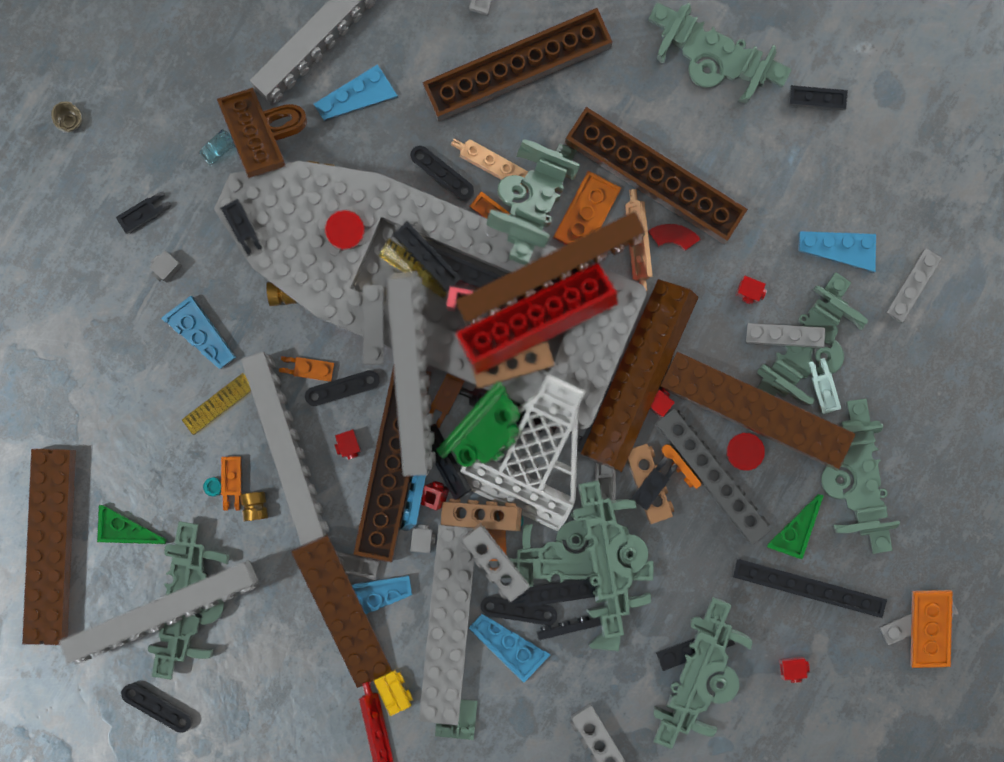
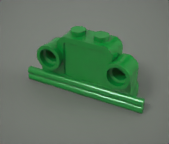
M500 381L495 383L436 449L442 458H446L453 451L456 454L458 463L464 467L472 466L477 462L487 463L492 460L497 462L504 456L503 452L516 443L515 439L519 435V428L515 422L519 419V410L508 398L507 389Z

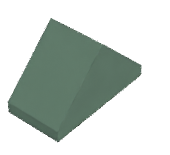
M600 633L588 645L592 649L619 651L620 636L604 639L603 633Z

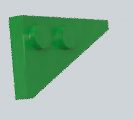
M817 494L766 547L803 560L824 495Z
M99 505L97 542L166 544V539L104 505Z

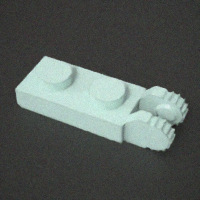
M825 358L820 359V364L824 372L823 374H817L814 362H809V368L821 413L826 414L841 409L832 374L829 372Z

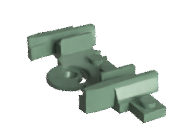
M658 2L656 3L648 21L664 28L661 34L664 40L657 55V60L661 63H664L667 50L672 43L682 49L684 57L691 60L688 67L689 76L700 87H715L722 82L724 77L730 80L741 78L749 81L750 83L746 91L738 100L745 104L749 101L757 86H762L765 80L780 87L784 86L792 69L773 60L777 53L775 45L770 49L765 61H759L764 52L756 49V46L753 49H744L746 42L742 39L738 40L735 45L732 39L716 32L714 26L711 31H705L703 29L705 22L698 23L696 22L698 17L690 16L692 11L690 3L687 2L686 6L682 5L678 12ZM702 58H711L718 63L720 73H716L717 66L712 60H703L700 64L696 62ZM704 67H709L710 72L705 73L703 70Z
M523 139L516 157L537 163L536 169L529 171L525 178L511 175L499 182L497 188L498 196L506 205L512 207L510 215L490 210L486 225L495 230L509 234L507 241L513 243L514 246L508 259L522 265H527L535 246L540 248L546 247L550 235L542 232L543 227L550 226L552 221L551 216H549L554 202L560 199L561 195L555 192H563L564 187L562 184L565 177L573 180L577 175L580 164L573 162L577 150L559 143L556 151H553L538 143ZM527 190L529 198L521 203L512 202L513 199L522 200L526 196Z
M837 272L833 274L824 288L816 285L812 289L828 300L827 303L818 299L808 311L809 317L806 314H802L798 318V322L804 324L803 327L825 328L824 344L832 345L831 348H819L815 353V359L819 364L816 367V371L819 375L824 373L820 364L822 353H826L828 356L826 362L831 374L837 372L843 364L844 351L841 345L834 340L839 331L836 325L840 323L842 316L853 322L860 330L868 322L861 313L849 307L848 303L841 299L851 282ZM783 346L786 348L785 355L777 352L776 360L771 367L762 364L757 370L758 375L763 377L757 388L773 396L779 394L783 398L789 394L802 404L812 405L815 398L807 396L795 385L800 379H806L811 374L809 362H813L811 355L814 348Z
M867 398L847 401L849 420L842 421L841 427L856 435L841 467L847 468L852 473L854 483L848 492L843 493V489H846L851 482L849 474L842 470L836 471L828 466L822 473L821 483L824 491L829 496L835 499L846 500L847 507L854 511L857 523L849 525L833 524L835 533L859 531L860 536L869 535L872 554L893 551L889 529H896L900 521L880 523V520H878L879 518L888 517L887 506L880 500V498H885L888 492L886 489H878L881 485L878 468L881 460H874L871 456L873 451L879 450L874 445V442H876L874 433L881 432L883 424L880 421H870ZM839 476L844 478V482L842 484H839L837 482V478Z
M598 480L580 483L578 486L582 508L575 509L571 513V517L576 521L583 520L582 528L586 529L583 537L592 539V544L585 548L590 553L592 571L597 576H591L589 582L594 586H598L593 591L596 603L604 602L603 606L588 608L586 611L592 618L600 616L604 639L623 636L621 616L628 615L629 608L639 607L651 603V594L648 592L640 596L628 597V587L632 585L631 573L638 572L644 567L648 559V548L640 537L631 534L625 535L623 526L617 524L614 514L615 510L637 509L635 501L631 499L613 501L610 498L602 499ZM624 542L627 544L621 547L619 557L624 563L630 564L631 568L622 566L617 559L618 548ZM628 551L633 552V556L631 558L627 557Z
M575 520L565 523L557 533L556 542H546L544 547L530 548L533 524L524 525L522 533L523 549L517 550V558L509 559L529 583V587H533L534 579H547L551 582V577L554 574L560 576V582H563L565 579H586L588 576H597L592 571L590 553L587 549L581 553L574 554L568 552L563 546L562 540H566L568 547L574 550L582 548L585 540H589L588 546L592 544L591 538L583 537L586 529L582 528V521ZM623 526L625 535L629 534L628 528ZM574 536L579 537V543L574 544L572 538ZM624 542L623 544H621V545H620V549H621L622 546L626 545L627 543ZM618 550V551H617V559H618L619 563H620L622 566H624V567L631 568V567H630V564L624 563V562L620 559V557H619V551H620V550ZM628 551L627 557L631 558L633 556V552ZM647 561L641 570L631 573L632 580H653V561ZM505 574L501 578H511V576Z
M178 521L175 545L167 544L165 546L164 554L172 557L170 570L166 574L173 577L171 584H164L167 588L166 595L206 579L207 575L203 572L205 571V559L216 560L224 564L229 562V554L219 551H206L204 545L196 544L199 524ZM222 599L218 600V605L205 610L200 608L201 612L199 613L202 614V618L197 617L195 614L186 617L184 614L182 615L183 620L167 625V622L164 623L165 627L159 630L158 638H160V641L168 642V647L155 644L148 645V652L155 654L151 677L171 680L175 661L183 662L186 656L198 659L213 657L214 649L203 650L189 646L193 635L198 631L199 624H210L221 616L224 609Z
M712 597L704 619L697 616L691 617V627L696 629L697 633L694 635V642L690 643L689 646L695 649V653L693 655L685 654L687 660L679 677L681 683L673 682L671 684V690L676 694L669 696L666 707L673 709V713L656 706L653 709L654 717L661 720L654 737L655 743L672 749L679 732L688 735L690 729L710 737L715 735L717 731L716 726L707 725L696 718L700 712L707 710L711 702L718 704L729 702L736 696L739 690L737 674L726 665L728 655L725 649L728 639L744 645L749 650H751L753 643L749 636L732 629V625L725 623L732 606L731 604ZM715 672H724L723 674H716L710 679V688L715 692V695L712 696L706 688L707 679ZM718 681L723 682L722 688L716 686Z

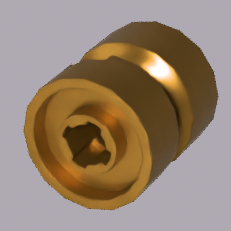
M271 282L266 283L269 306H279L282 302L286 305L297 303Z
M265 491L240 495L241 505L245 508L242 510L243 522L268 518L267 507L264 506L266 503Z

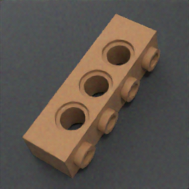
M542 342L510 358L515 359L518 363L515 369H509L506 366L508 360H505L496 365L499 371L495 375L489 374L487 370L477 375L473 368L472 371L477 388L480 389L494 385L497 381L501 383L554 367V362L548 342ZM533 353L536 355L537 360L535 363L530 364L525 360V356Z
M648 444L632 448L627 460L637 490L652 469L657 467L653 461L655 457L652 446L648 447ZM642 459L649 463V467L645 471L639 468V462ZM666 486L658 495L662 501L661 505L654 507L651 504L648 510H645L649 524L673 517L672 512H674L672 502L667 501L665 494H668Z
M449 499V502H442L441 525L475 528L481 523L485 529L520 531L522 508L516 507L517 503H505V506H498V502L486 501V505H479L477 500H467V504L460 503V499ZM462 508L466 510V516L463 519L459 515ZM481 509L485 511V517L482 520L478 517V512ZM499 511H502L504 513V518L502 521H498L497 519V513Z

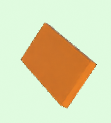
M587 171L553 238L567 245L601 228L621 187Z
M951 590L912 591L910 662L912 668L951 667L953 592Z

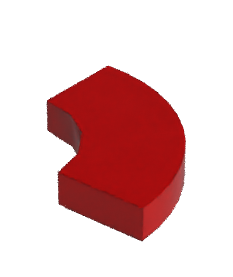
M661 224L648 230L649 235L658 247L664 244H675L686 251L701 240L695 232L678 224Z

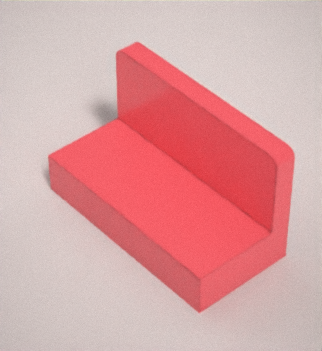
M450 287L447 310L455 312V301L458 300V297H464L474 291Z

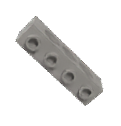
M481 523L462 537L464 542L462 546L468 554L471 552L475 556L474 562L480 569L484 568L486 570V577L492 584H497L500 588L498 592L504 599L508 598L511 602L529 588V583ZM479 544H485L488 549L482 553L476 547ZM496 559L500 564L498 567L492 568L488 564L489 561ZM505 574L510 575L512 578L508 583L501 581V577Z
M591 704L570 715L572 718L570 724L575 732L579 731L582 738L580 740L585 749L589 747L593 754L590 757L593 762H605L609 757L614 758L615 762H625ZM593 724L595 726L594 731L586 733L584 731L585 725ZM599 740L605 743L604 748L601 750L594 748V744Z

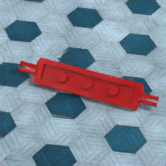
M370 681L362 683L365 695L359 698L372 760L373 762H394L378 693H372Z

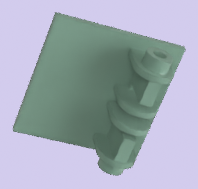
M461 699L458 725L436 723L435 736L474 740L477 701Z

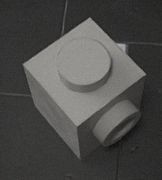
M164 251L161 255L153 258L151 261L152 265L149 268L153 270L151 274L158 281L163 279L165 282H168L182 265L167 251Z
M417 524V528L412 529L410 551L431 552V545H435L436 534H432L433 529H429V525Z

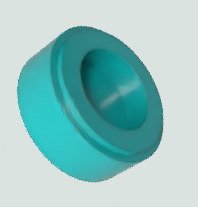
M215 477L208 478L203 485L204 492L211 497L220 495L221 480Z

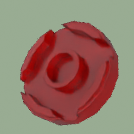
M341 210L332 214L325 226V234L329 242L334 247L342 250L356 247L362 241L365 233L361 218L348 210Z
M740 433L729 441L726 447V456L734 468L750 471L762 463L765 457V448L763 442L756 435Z

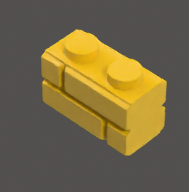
M396 669L374 680L390 716L412 706L411 701L413 697L409 689L405 690L403 686L405 680L401 672L397 673Z

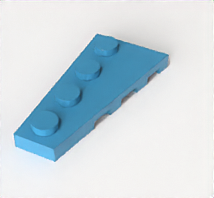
M377 64L314 103V106L323 121H327L355 110L364 109V107L383 103V101L389 99H396L398 96Z
M799 232V252L830 259L834 262L844 263L873 273L876 271V234Z
M189 296L161 318L219 369L224 368L237 358L193 296Z
M426 475L411 476V486L407 494V503L400 530L409 531L417 523Z
M409 575L352 584L365 614L412 595Z
M483 614L468 627L523 683L551 655Z

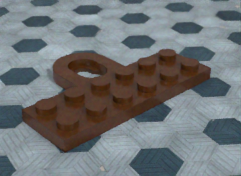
M253 88L218 98L219 108L247 177L251 178L285 167L284 159L276 141L296 135L305 128L307 124L305 111L300 106L294 104L281 105L263 111ZM292 117L290 121L280 127L270 126L275 120Z

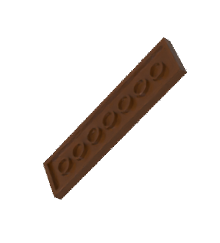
M328 534L291 550L356 687L359 688L363 686L362 683L372 682L391 672L392 668Z

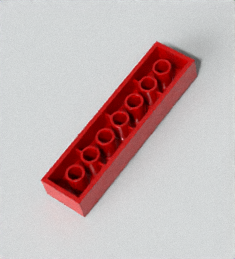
M596 263L456 332V336L462 351L477 375L618 305L617 291L599 263Z

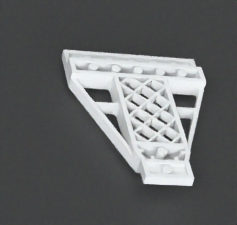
M548 375L542 388L518 408L519 414L526 410V414L519 427V435L515 439L517 443L520 436L523 443L517 445L515 443L509 448L502 463L492 460L487 463L477 462L469 467L462 466L460 472L466 478L471 491L494 502H498L502 506H505V503H517L516 507L522 508V515L559 531L567 520L576 500L578 405L584 391ZM540 416L543 424L535 426L532 418ZM528 420L530 427L523 429L526 421ZM558 424L561 432L553 434L550 426ZM545 428L549 436L540 438L537 430ZM570 431L572 432L571 467L557 460ZM533 432L535 440L527 441L525 434ZM562 437L558 445L555 439ZM551 440L554 448L546 450L542 442ZM538 444L541 451L533 453L530 446ZM526 448L528 455L520 457L518 449ZM513 451L515 459L509 460L510 455ZM555 452L552 460L550 461L548 454ZM543 456L546 463L538 465L535 458ZM531 460L534 467L526 469L523 461ZM518 463L521 470L515 471L510 465ZM547 468L543 477L541 470ZM553 468L571 475V496L546 485L545 482ZM536 471L539 479L530 478L528 473Z

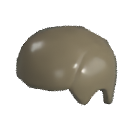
M59 102L51 111L53 124L60 131L70 133L80 127L82 122L80 110L71 102Z

